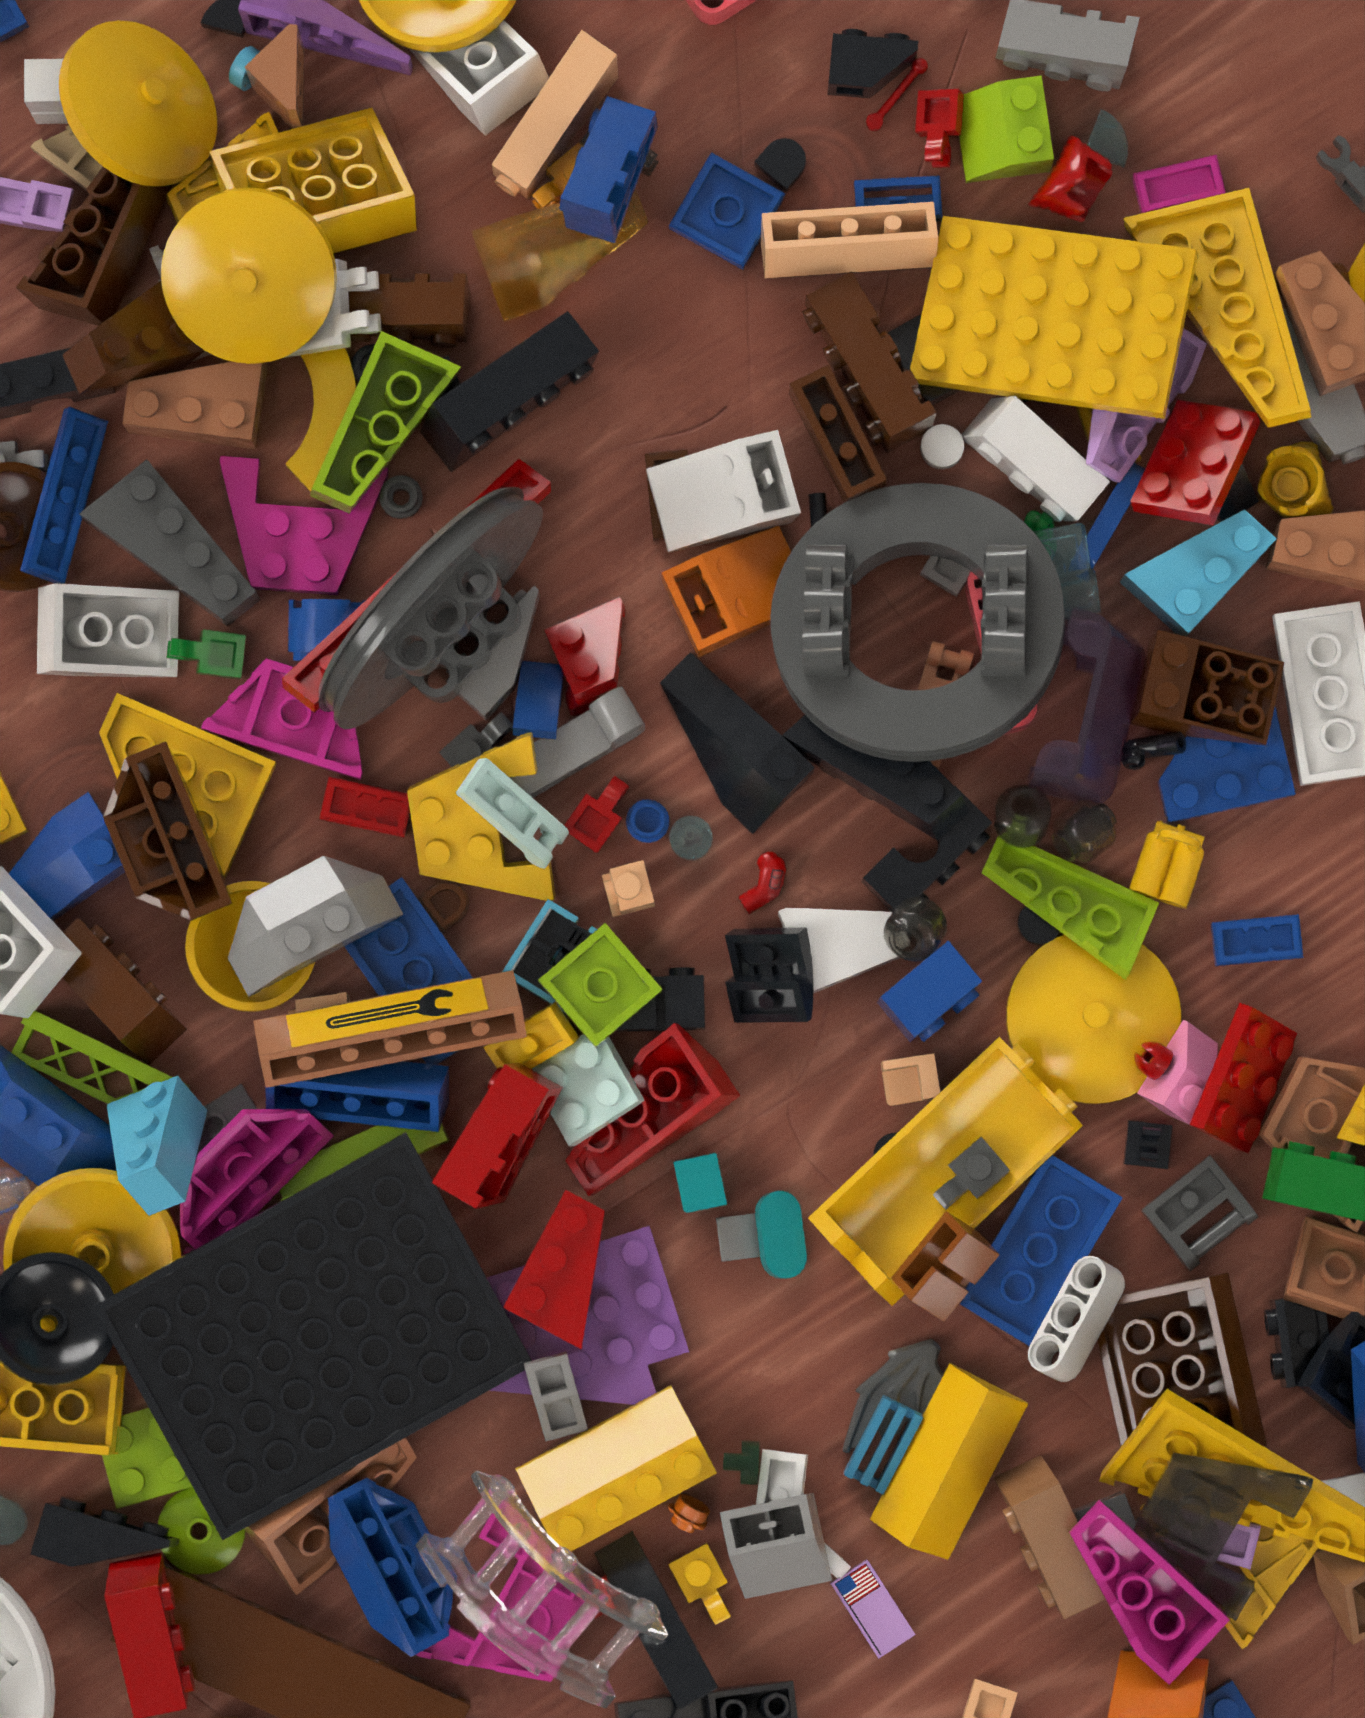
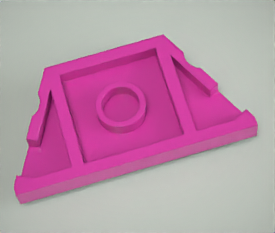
M266 658L252 672L251 677L243 685H239L228 696V700L202 724L201 729L206 732L362 780L363 769L356 727L352 729L340 728L334 721L332 711L324 712L319 709L314 713L282 688V678L293 668L292 666Z

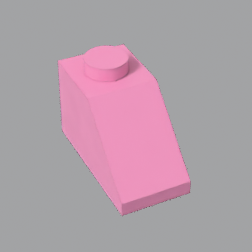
M1183 1020L1166 1046L1173 1052V1058L1169 1067L1156 1080L1147 1077L1137 1094L1165 1114L1190 1125L1216 1061L1218 1043L1188 1021Z

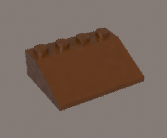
M1229 1273L1123 1294L1098 1338L1121 1446L1166 1389H1169L1260 1445L1267 1446Z

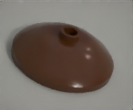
M19 462L0 463V524L7 531L5 538L0 537V590L7 592L28 591L49 582L20 571L46 473L36 467Z

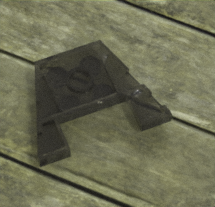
M1173 1452L1136 1519L1133 1530L1174 1567L1180 1566L1195 1580V1587L1205 1596L1210 1594L1223 1606L1222 1611L1229 1618L1236 1621L1253 1592L1255 1581L1216 1563L1219 1554L1251 1499L1294 1519L1312 1488L1313 1479L1298 1474Z

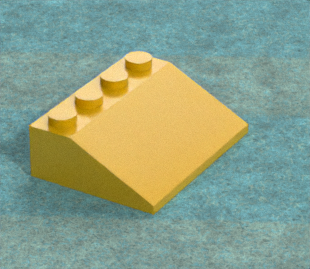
M372 107L209 151L221 191L234 188H260L279 193L295 201L310 213L321 226L329 240L333 254L417 231L415 194Z

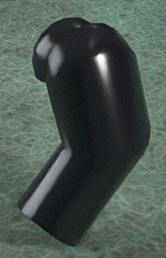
M1173 732L1130 739L1121 748L1120 752L1123 754L1121 762L1127 769L1138 770L1144 767L1145 758L1182 754L1186 749L1185 737L1181 732Z

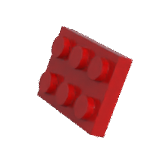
M1177 400L1130 502L1134 512L1214 525L1260 425L1257 412Z
M1239 1003L1190 1125L1236 1150L1249 1154L1253 1142L1260 1133L1261 1122L1269 1102L1275 1096L1278 1080L1286 1061L1292 1054L1294 1041L1298 1033L1256 1008Z

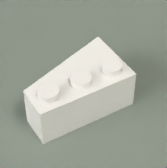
M1016 396L991 398L961 434L965 443L1005 473L1018 489L1026 494L1030 493L1042 503L1040 508L1057 522H1060L1062 519L1064 521H1078L1110 483L1104 475L1088 466L1083 456Z

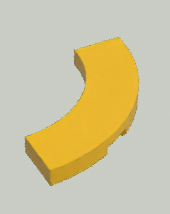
M345 348L300 355L308 369L312 382L313 413L309 429L302 444L285 465L310 493L356 389L352 364Z

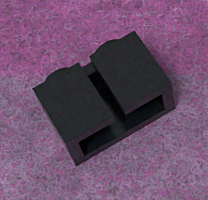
M678 967L669 968V976H652L663 989L662 992L617 1029L618 1032L665 1031L672 1024L678 1023L684 1030H705L704 975H695V968ZM645 968L646 971L651 975V969Z

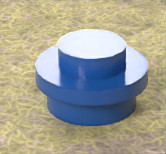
M650 799L641 800L629 809L626 816V826L630 835L637 841L653 843L660 840L666 834L669 828V815L665 807L659 802Z

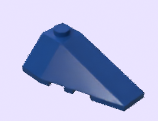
M89 792L52 816L9 872V875L52 921H55L125 873L103 819L104 813Z

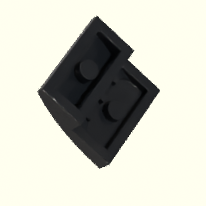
M807 927L733 929L725 935L734 976L727 980L725 985L734 1023L810 1021L813 1011L814 987L812 956Z
M1353 1311L1337 1325L1321 1344L1297 1385L1349 1429H1355L1351 1349L1365 1341V1317L1359 1312Z

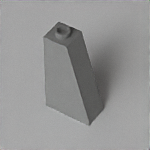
M1283 309L1311 409V418L1299 420L1298 423L1311 440L1318 445V449L1329 463L1341 459L1344 465L1364 458L1365 411L1355 385L1347 386L1323 396L1319 395L1287 311Z

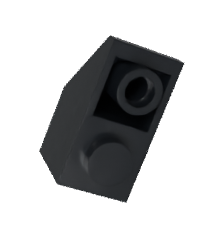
M845 29L841 34L833 33L827 95L870 99L912 64L917 57L919 41L910 40L908 35L901 33H887L884 35V38L867 36V32L858 29Z

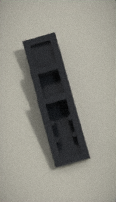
M633 1531L595 1552L594 1554L678 1709H683L719 1688Z

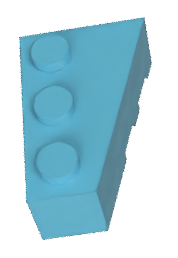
M1244 509L1127 572L1122 577L1120 583L1175 634L1187 637L1271 547L1277 538Z

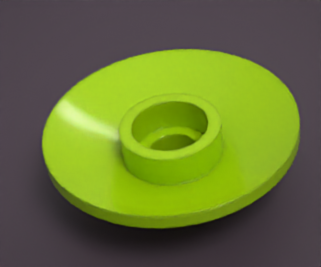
M193 1487L175 1494L162 1509L158 1520L159 1525L170 1528L168 1536L180 1539L178 1546L161 1549L165 1557L180 1570L191 1574H210L223 1569L236 1558L245 1539V1529H242L222 1540ZM197 1522H201L207 1527L208 1533L204 1539H197L192 1535V1527Z

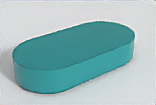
M775 1191L767 1193L760 1198L755 1208L761 1263L764 1270L774 1278H792L801 1273L807 1261L801 1207L797 1199L788 1192Z

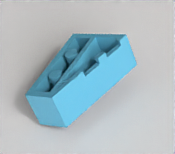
M175 1076L163 1082H154L141 1091L106 1104L118 1181L149 1216L186 1201L208 1111L180 1077Z

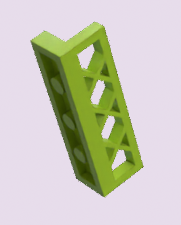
M36 1010L29 1018L22 1019L21 1023L25 1026L11 1052L27 1065L107 1104L141 1091L135 1079L150 1085L154 1082H163L173 1078ZM34 1030L50 1037L55 1052L54 1055L37 1060L23 1053ZM58 1041L72 1049L61 1052ZM81 1052L89 1056L94 1073L76 1079L68 1074L63 1058ZM57 1060L61 1071L46 1063ZM97 1060L111 1068L100 1071ZM120 1071L128 1075L133 1092L115 1098L107 1093L102 1076ZM96 1079L100 1090L85 1082Z
M441 1124L439 1132L376 1125L320 1150L280 1190L282 1200L404 1132L407 1133L418 1155L450 1142L443 1124Z

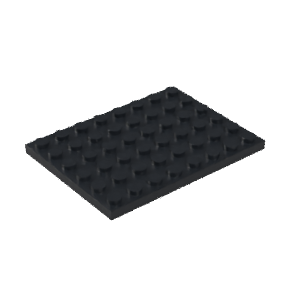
M406 1132L93 1305L96 1314L222 1540L525 1370L524 1363L532 1361L436 1185L432 1184L433 1180Z

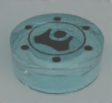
M696 816L680 818L674 823L669 834V842L673 852L685 860H697L705 856L710 850L713 840L712 831L708 823Z

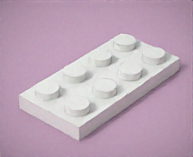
M1360 601L1274 614L1272 619L1279 661L1284 662L1282 680L1300 786L1365 777V629Z

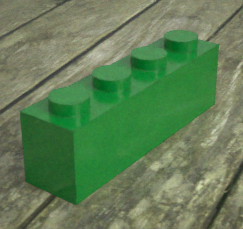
M1289 1141L1288 1149L1273 1147L1262 1199L1365 1222V1167L1355 1165L1357 1156L1330 1151L1329 1159L1314 1156L1315 1147Z

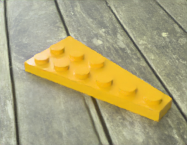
M1250 188L1123 218L1124 227L1134 241L1197 249L1198 259L1186 314L1266 426L1270 428L1311 418L1310 405Z
M1169 1389L1164 1391L1105 1466L1099 1482L1114 1486L1115 1481L1139 1487L1137 1493L1153 1498L1154 1494L1158 1493L1179 1500L1184 1508L1249 1527L1250 1523L1253 1522L1274 1529L1273 1535L1289 1539L1291 1534L1315 1541L1319 1549L1365 1562L1364 1506Z

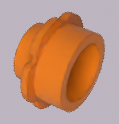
M680 1494L675 1504L670 1503L668 1505L669 1511L674 1514L671 1522L679 1529L688 1533H694L695 1529L704 1530L707 1527L706 1519L710 1514V1509L695 1497Z

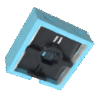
M547 899L502 972L513 970L516 984L548 1004H552L555 1000L538 982V979L597 929L591 926L589 931L577 925L579 922L577 916Z

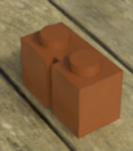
M946 1211L891 1279L910 1301L945 1322L969 1293L965 1288L969 1282L975 1285L1000 1254L978 1231Z

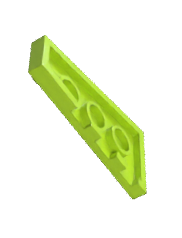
M1000 831L982 870L983 875L1123 979H1127L1159 902Z

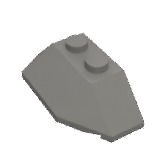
M322 856L246 896L228 960L245 992L250 997L403 916V912L383 876L327 856Z

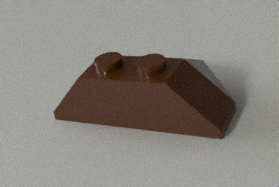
M162 742L126 757L103 819L135 898L191 921L233 904L219 861L190 790L167 742Z

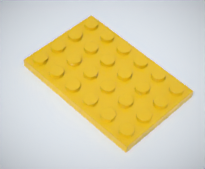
M943 216L938 236L937 257H934L910 369L921 385L1006 397L1016 396L1020 399L1165 419L1198 259L1197 249Z

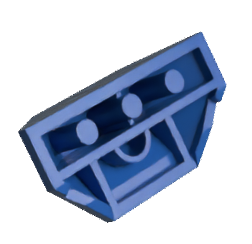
M0 1045V1158L38 1186L57 1175L78 1169L102 1168L117 1171L110 1125Z
M365 1478L329 1497L330 1549L370 1626L410 1657L448 1637L450 1630L448 1622L452 1609L454 1579L414 1502L389 1489L376 1485V1482L369 1478Z

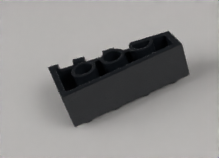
M567 311L432 403L420 433L448 469L453 472L504 432L518 426L537 407L543 408L554 401L561 394L560 390L570 382L577 385L585 380L594 371L592 365L599 350Z
M806 715L782 735L801 755L820 767L823 772L855 788L869 800L873 799L888 808L894 815L936 840H939L970 812L960 791L930 761H894L856 751L824 733Z

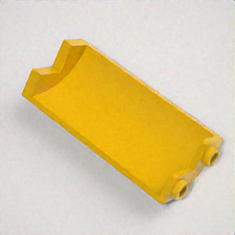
M998 1037L808 1217L823 1236L891 1306L905 1295L891 1277L946 1211L973 1229L976 1228L1083 1126L1072 1113L1078 1106L1061 1088L1053 1093L1030 1069L1036 1062L1018 1043L1011 1049ZM982 1137L1011 1172L978 1200L968 1190L945 1210L933 1194L956 1176L948 1165Z

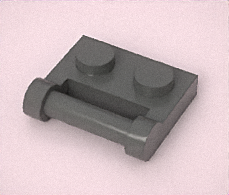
M1211 1155L1207 1156L1141 1209V1212L1189 1272L1200 1265L1199 1259L1242 1224L1250 1225L1258 1218L1257 1213ZM1227 1199L1233 1210L1187 1246L1180 1236Z

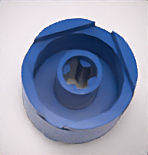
M348 599L289 600L288 652L293 653V661H301L366 600H362V602H351Z

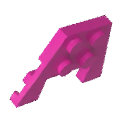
M220 456V466L250 585L257 590L338 595L358 550L359 542L367 523L370 521L376 508V502L382 486L388 480V468L382 471L349 514L340 509L258 504L260 460L256 458Z
M498 1501L479 1538L517 1558L518 1562L476 1639L450 1625L448 1637L416 1655L421 1658L438 1659L453 1662V1664L475 1666L495 1670V1672L551 1682L595 1602L507 1505Z

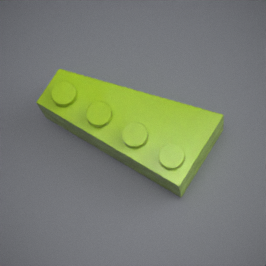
M381 331L317 475L310 496L350 514L428 414L432 403L442 396L457 377L461 366Z

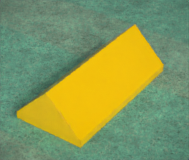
M949 1363L923 1413V1419L886 1491L881 1495L870 1520L907 1547L948 1560L1022 1418L1028 1402Z

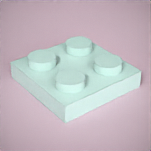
M583 1034L574 1044L532 1068L535 1072L563 1087L550 1113L568 1146L578 1145L645 1101L610 1037L595 1048Z

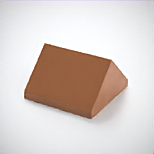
M289 24L245 66L252 89L294 129L303 126L305 48L298 25Z

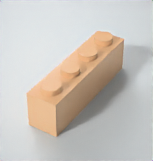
M934 202L762 213L761 250L765 278L838 274L851 271L867 272L932 267L934 257H937L938 231Z

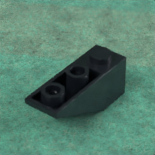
M61 1496L59 1503H45L30 1555L75 1567L178 1546L180 1539L168 1536L170 1528L144 1521L141 1528L126 1523L128 1515L108 1509H102L101 1515L85 1511L87 1503Z

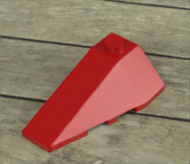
M678 1023L672 1024L641 1048L633 1060L635 1063L629 1073L645 1101L576 1145L566 1158V1163L588 1196H593L696 1129L741 1096L718 1060Z

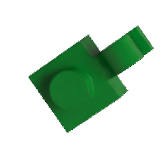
M203 629L200 634V642L171 638V641H168L166 658L197 661L196 674L239 680L242 676L246 635Z

